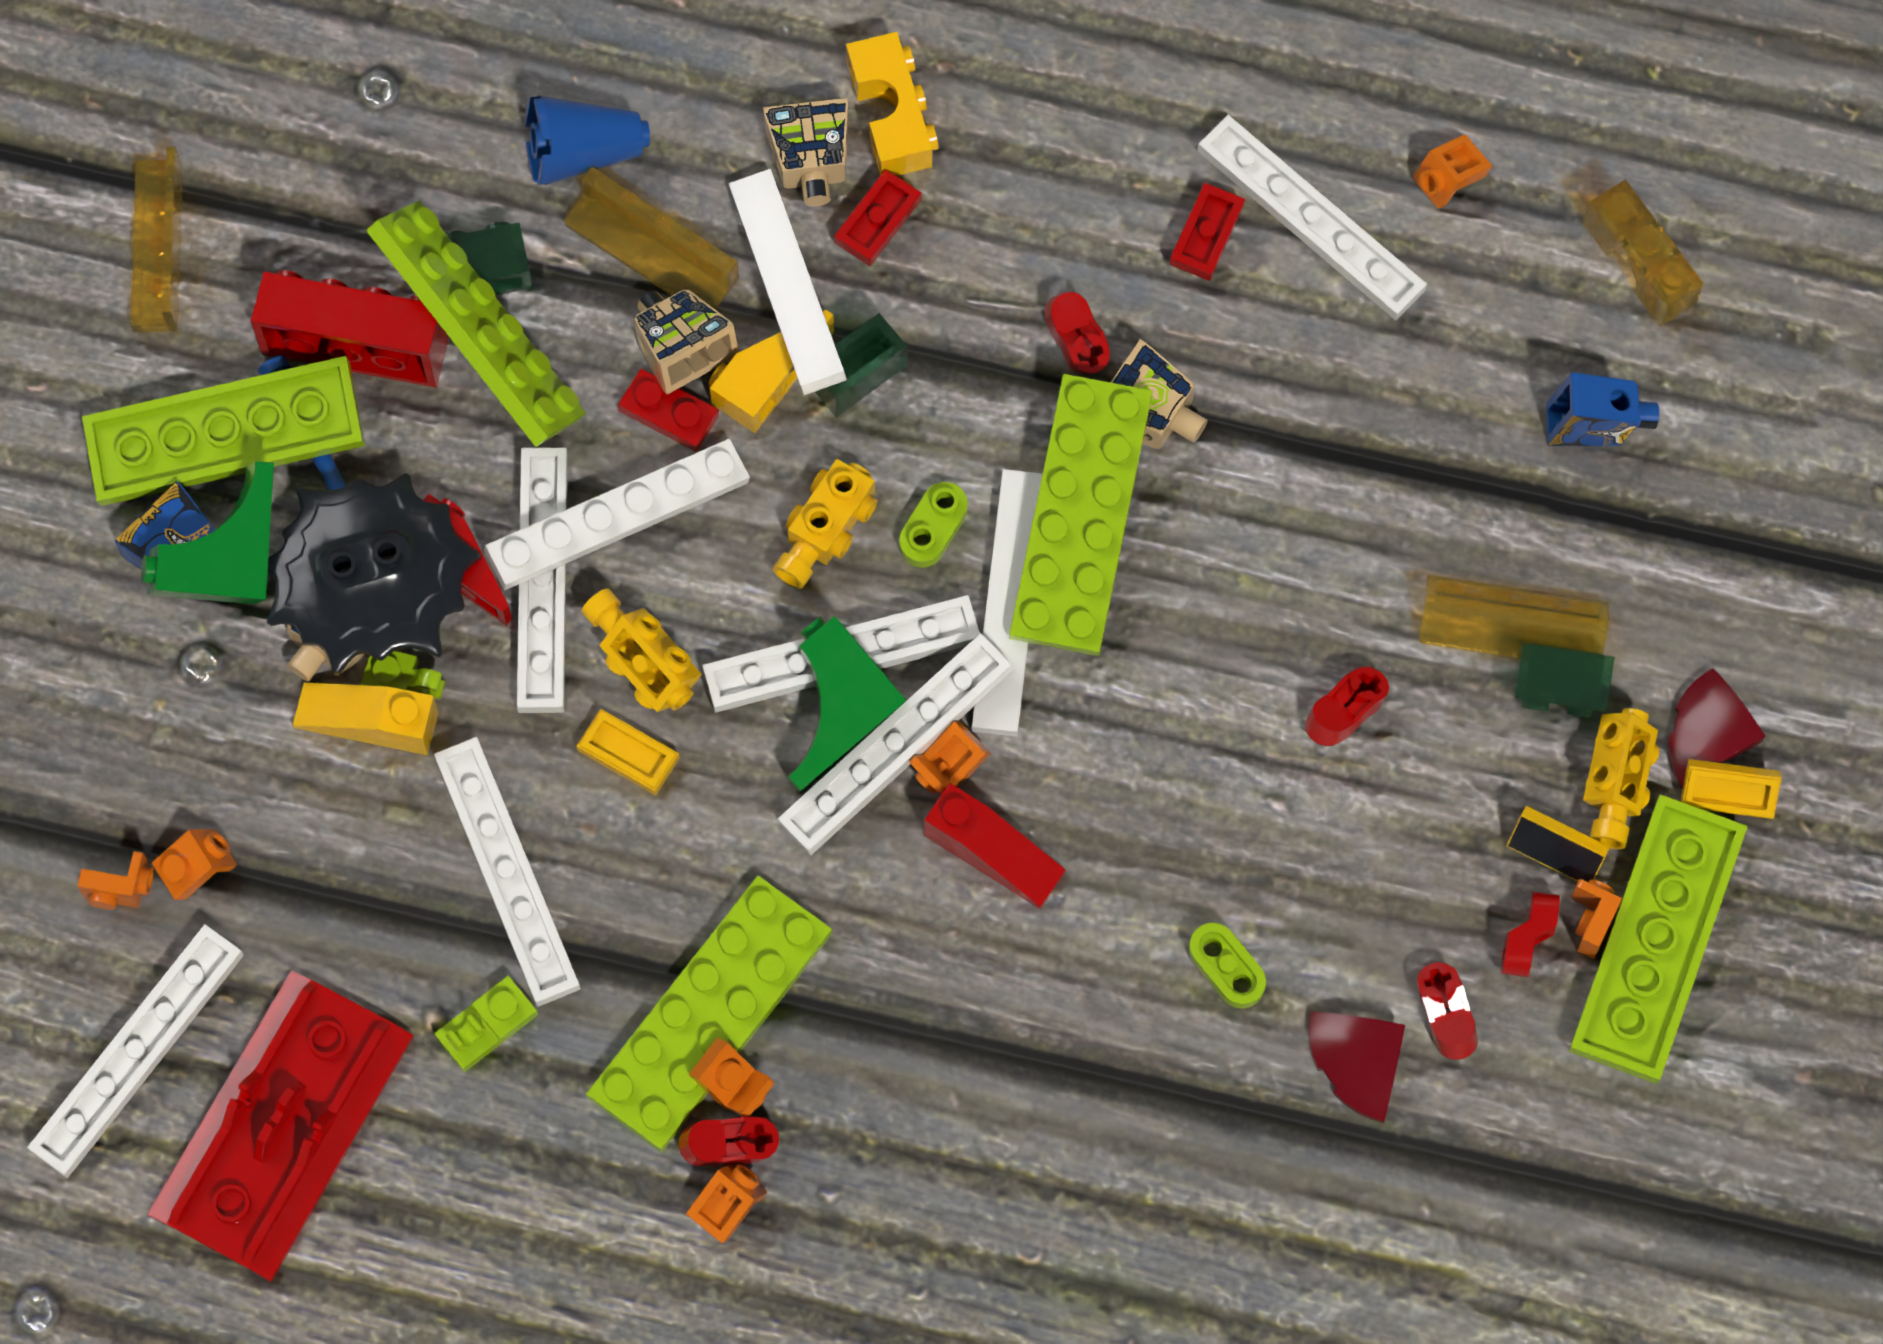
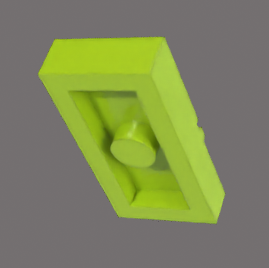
M508 975L435 1032L434 1035L465 1073L537 1017L538 1012Z

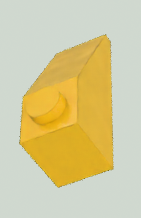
M824 310L822 312L832 335L834 332V316L829 311ZM782 332L736 353L728 365L725 363L720 364L709 380L711 404L753 433L757 432L798 379Z
M304 682L293 721V728L428 756L439 712L433 695L388 686Z

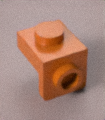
M954 721L924 754L915 755L909 763L918 771L915 777L925 789L934 794L936 792L942 794L949 783L959 788L991 753L960 721Z
M211 828L188 830L152 862V865L176 901L186 900L216 872L231 871L237 866V863L230 853V845L227 840L215 829Z
M134 851L128 876L81 868L77 887L84 899H88V904L106 910H114L116 904L139 908L142 895L148 896L151 891L154 869L149 867V862L144 853Z

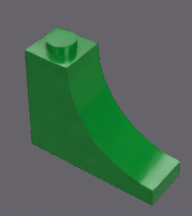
M255 461L247 466L243 489L236 505L228 517L211 533L185 543L158 544L150 549V555L143 556L141 582L148 583L147 595L258 604L266 600L274 473L273 462Z
M819 616L799 633L805 641L797 649L806 660L814 677L818 693L819 714L815 735L808 752L797 768L787 777L788 781L798 792L907 701L835 616L828 622H825Z

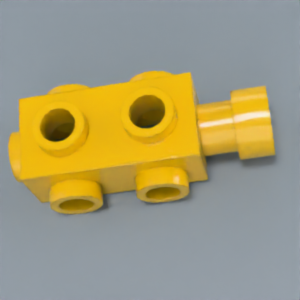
M836 459L828 471L823 468L817 474L810 487L812 495L804 506L798 504L789 515L785 527L788 529V543L793 547L789 553H782L772 568L774 574L787 585L796 589H803L813 574L811 567L816 560L827 566L833 556L841 559L852 544L854 536L849 532L858 520L866 523L872 516L878 504V500L874 498L875 480L872 479V475L862 466L856 463L847 465L841 460ZM841 484L848 488L849 491L840 492L837 490V487ZM816 518H823L826 526L816 528L812 524Z
M609 588L603 589L592 596L583 606L581 613L594 627L600 626L607 634L599 645L607 654L605 658L607 667L615 674L626 676L636 687L634 691L636 700L648 709H655L656 712L671 708L674 711L685 705L694 694L691 688L702 675L691 662L689 655L674 643L662 629L660 622L653 615L649 614L645 608L625 614L620 609V600Z
M1625 708L1621 713L1601 715L1590 770L1585 785L1583 801L1600 810L1598 819L1593 820L1590 837L1609 846L1610 849H1623L1626 847L1630 829L1626 825L1627 816H1640L1641 810L1648 804L1650 790L1646 785L1650 767L1656 763L1660 753L1658 745L1655 744L1658 729L1648 724V713L1634 708Z

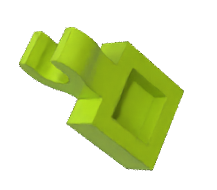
M393 651L383 661L369 656L360 685L388 686L433 695L434 699H441L446 682L441 680L442 673L438 671L417 669L419 664L417 656Z

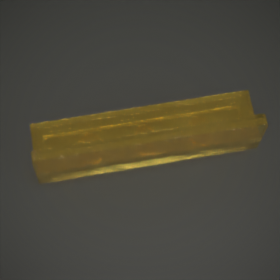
M176 146L166 147V160H136L130 324L133 332L178 331L183 166Z
M591 167L582 179L584 195L565 218V226L671 296L682 290H690L716 310L739 280L737 260L595 168Z
M1427 575L1419 642L1441 647L1599 669L1601 667L1610 621L1609 601Z

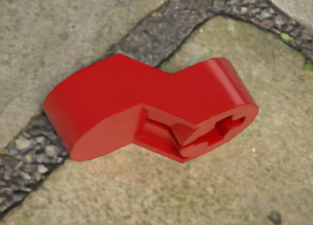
M1074 292L1060 293L1050 298L1045 308V319L1049 331L1061 348L1069 368L1075 373L1082 375L1098 373L1104 369L1110 357L1109 346L1103 330L1093 318L1086 299Z
M1360 667L1345 675L1327 695L1319 699L1312 707L1304 725L1310 739L1323 746H1334L1347 739L1365 719L1375 714L1384 702L1390 688L1384 674L1371 667Z
M1532 891L1527 922L1506 934L1503 945L1501 974L1529 977L1534 947L1555 934L1560 895Z
M1431 963L1419 972L1417 985L1432 1038L1437 1050L1444 1057L1453 1060L1464 1059L1476 1050L1478 1038L1475 1020L1470 1011L1463 984L1454 967L1447 963Z
M738 1117L696 1122L683 1130L679 1137L678 1146L684 1160L691 1165L715 1167L728 1164H752L767 1159L777 1150L780 1138L778 1130L768 1119L761 1117Z

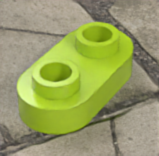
M940 482L932 485L925 492L900 534L899 548L903 559L910 565L925 568L936 564L958 532L967 516L968 510L966 494L958 485L950 482ZM941 498H948L952 500L953 505L950 508L943 509L937 505V501ZM918 535H926L931 541L927 545L920 546L914 542V539Z
M1206 923L1198 927L1192 934L1189 944V955L1194 965L1230 1006L1244 1009L1257 1004L1261 1000L1266 987V976L1260 965L1226 926L1219 923ZM1207 944H1216L1220 948L1221 953L1218 956L1211 957L1204 952L1203 948ZM1238 979L1246 980L1250 985V989L1244 993L1238 992L1234 989L1233 983Z

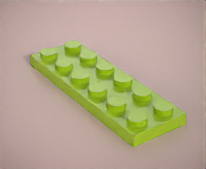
M420 200L378 219L366 230L535 447L574 425L587 414L580 406L575 392L562 383L551 369V363L546 355L533 346L523 333V327L514 316L508 314L495 297L492 286L479 277L468 263L463 249L450 240L439 226L437 216L429 208L424 207Z
M347 356L82 416L96 501L100 506L166 492L176 482L180 483L182 487H188L246 473L247 466L255 461L273 462L275 467L366 446L351 365Z
M1063 374L1009 639L1100 656L1153 390Z
M1661 794L1659 795L1568 1052L1658 1085L1748 826Z
M757 876L586 1093L587 1099L662 1153L708 1095L688 1074L717 1038L728 1042L740 1054L833 934L832 928L763 878Z

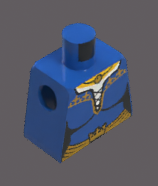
M1570 373L1546 403L1548 446L1622 445L1636 428L1656 429L1659 422V405L1657 402L1639 401L1638 385L1634 381Z
M176 482L114 541L121 556L141 570L143 556L150 555V549L156 545L193 541L208 535L215 529L182 485Z

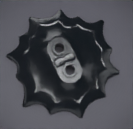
M407 473L402 474L384 486H375L358 478L342 488L330 491L298 487L296 491L300 504L298 517L283 530L284 545L282 549L268 557V572L272 574L275 580V594L272 608L267 617V624L270 626L280 624L294 626L299 632L302 645L317 646L325 652L332 672L336 676L343 672L347 664L356 655L363 653L383 661L388 655L399 648H412L436 658L441 657L443 651L440 641V624L446 615L463 611L465 604L461 584L464 574L474 563L481 559V553L468 546L457 536L451 521L450 506L423 501L416 495L412 486L411 476ZM395 555L390 560L382 559V557ZM351 567L347 572L339 573L340 570Z

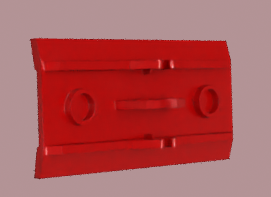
M291 971L147 1214L148 1217L179 1231L272 1283L413 1040V1034L321 984Z

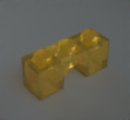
M1626 179L1589 201L1582 222L1607 257L1618 252L1626 260L1636 280L1634 293L1659 326L1664 325L1696 305L1704 286L1703 281Z

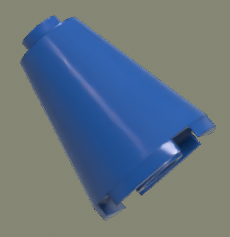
M546 96L528 98L525 127L531 128L530 141L526 142V151L532 180L537 182V185H548L640 157L643 147H649L650 145L648 121H641L638 112Z

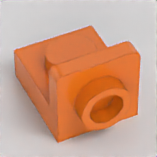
M1464 134L1430 150L1414 173L1413 180L1437 208H1442L1448 204L1456 191L1485 178L1493 165L1467 135Z
M1579 879L1571 897L1572 900L1595 910L1594 912L1586 908L1575 931V934L1583 937L1577 952L1592 959L1595 958L1622 900L1621 897L1614 895L1615 891L1612 887L1598 880L1586 882Z
M719 1038L713 1042L688 1074L721 1107L742 1117H749L764 1102L766 1094L774 1085V1081L768 1075L755 1070L728 1042Z
M728 1164L717 1170L686 1215L723 1244L730 1239L754 1204L763 1200L768 1192L759 1185L760 1178L752 1170L740 1164L737 1166L735 1164Z

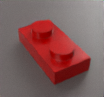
M885 169L834 235V244L871 267L920 203L922 192Z
M1204 183L1170 257L1169 265L1211 281L1244 208L1245 198Z
M641 368L618 404L619 412L695 452H698L719 417V409L679 388L666 394L656 376Z

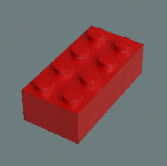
M280 270L277 274L263 271L251 317V324L262 355L270 357L285 356L287 360L307 364L347 356L352 372L437 388L449 341L447 333L417 295L410 296L408 299L392 296L387 290L378 287H367L365 290L349 288L345 283L335 279H322L321 282L312 281L287 270Z

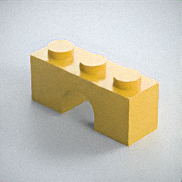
M898 32L846 44V62L858 102L872 98H882L892 103L896 108L887 118L869 122V139L879 174L881 175L885 169L895 176L931 168L933 150L939 149L938 140L933 124L925 125L921 111L927 110L922 86L921 84L914 86L910 72L915 71V64L910 46L902 47Z

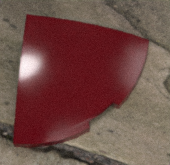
M1714 668L1705 672L1690 685L1675 709L1678 714L1675 720L1674 731L1668 735L1669 760L1675 779L1680 788L1683 789L1688 759L1724 763L1762 743L1766 737L1737 694Z
M1325 1012L1310 1013L1309 1045L1317 1071L1324 1070L1328 1079L1335 1086L1333 1094L1344 1105L1356 1113L1377 1122L1385 1123L1405 1025L1353 1015Z

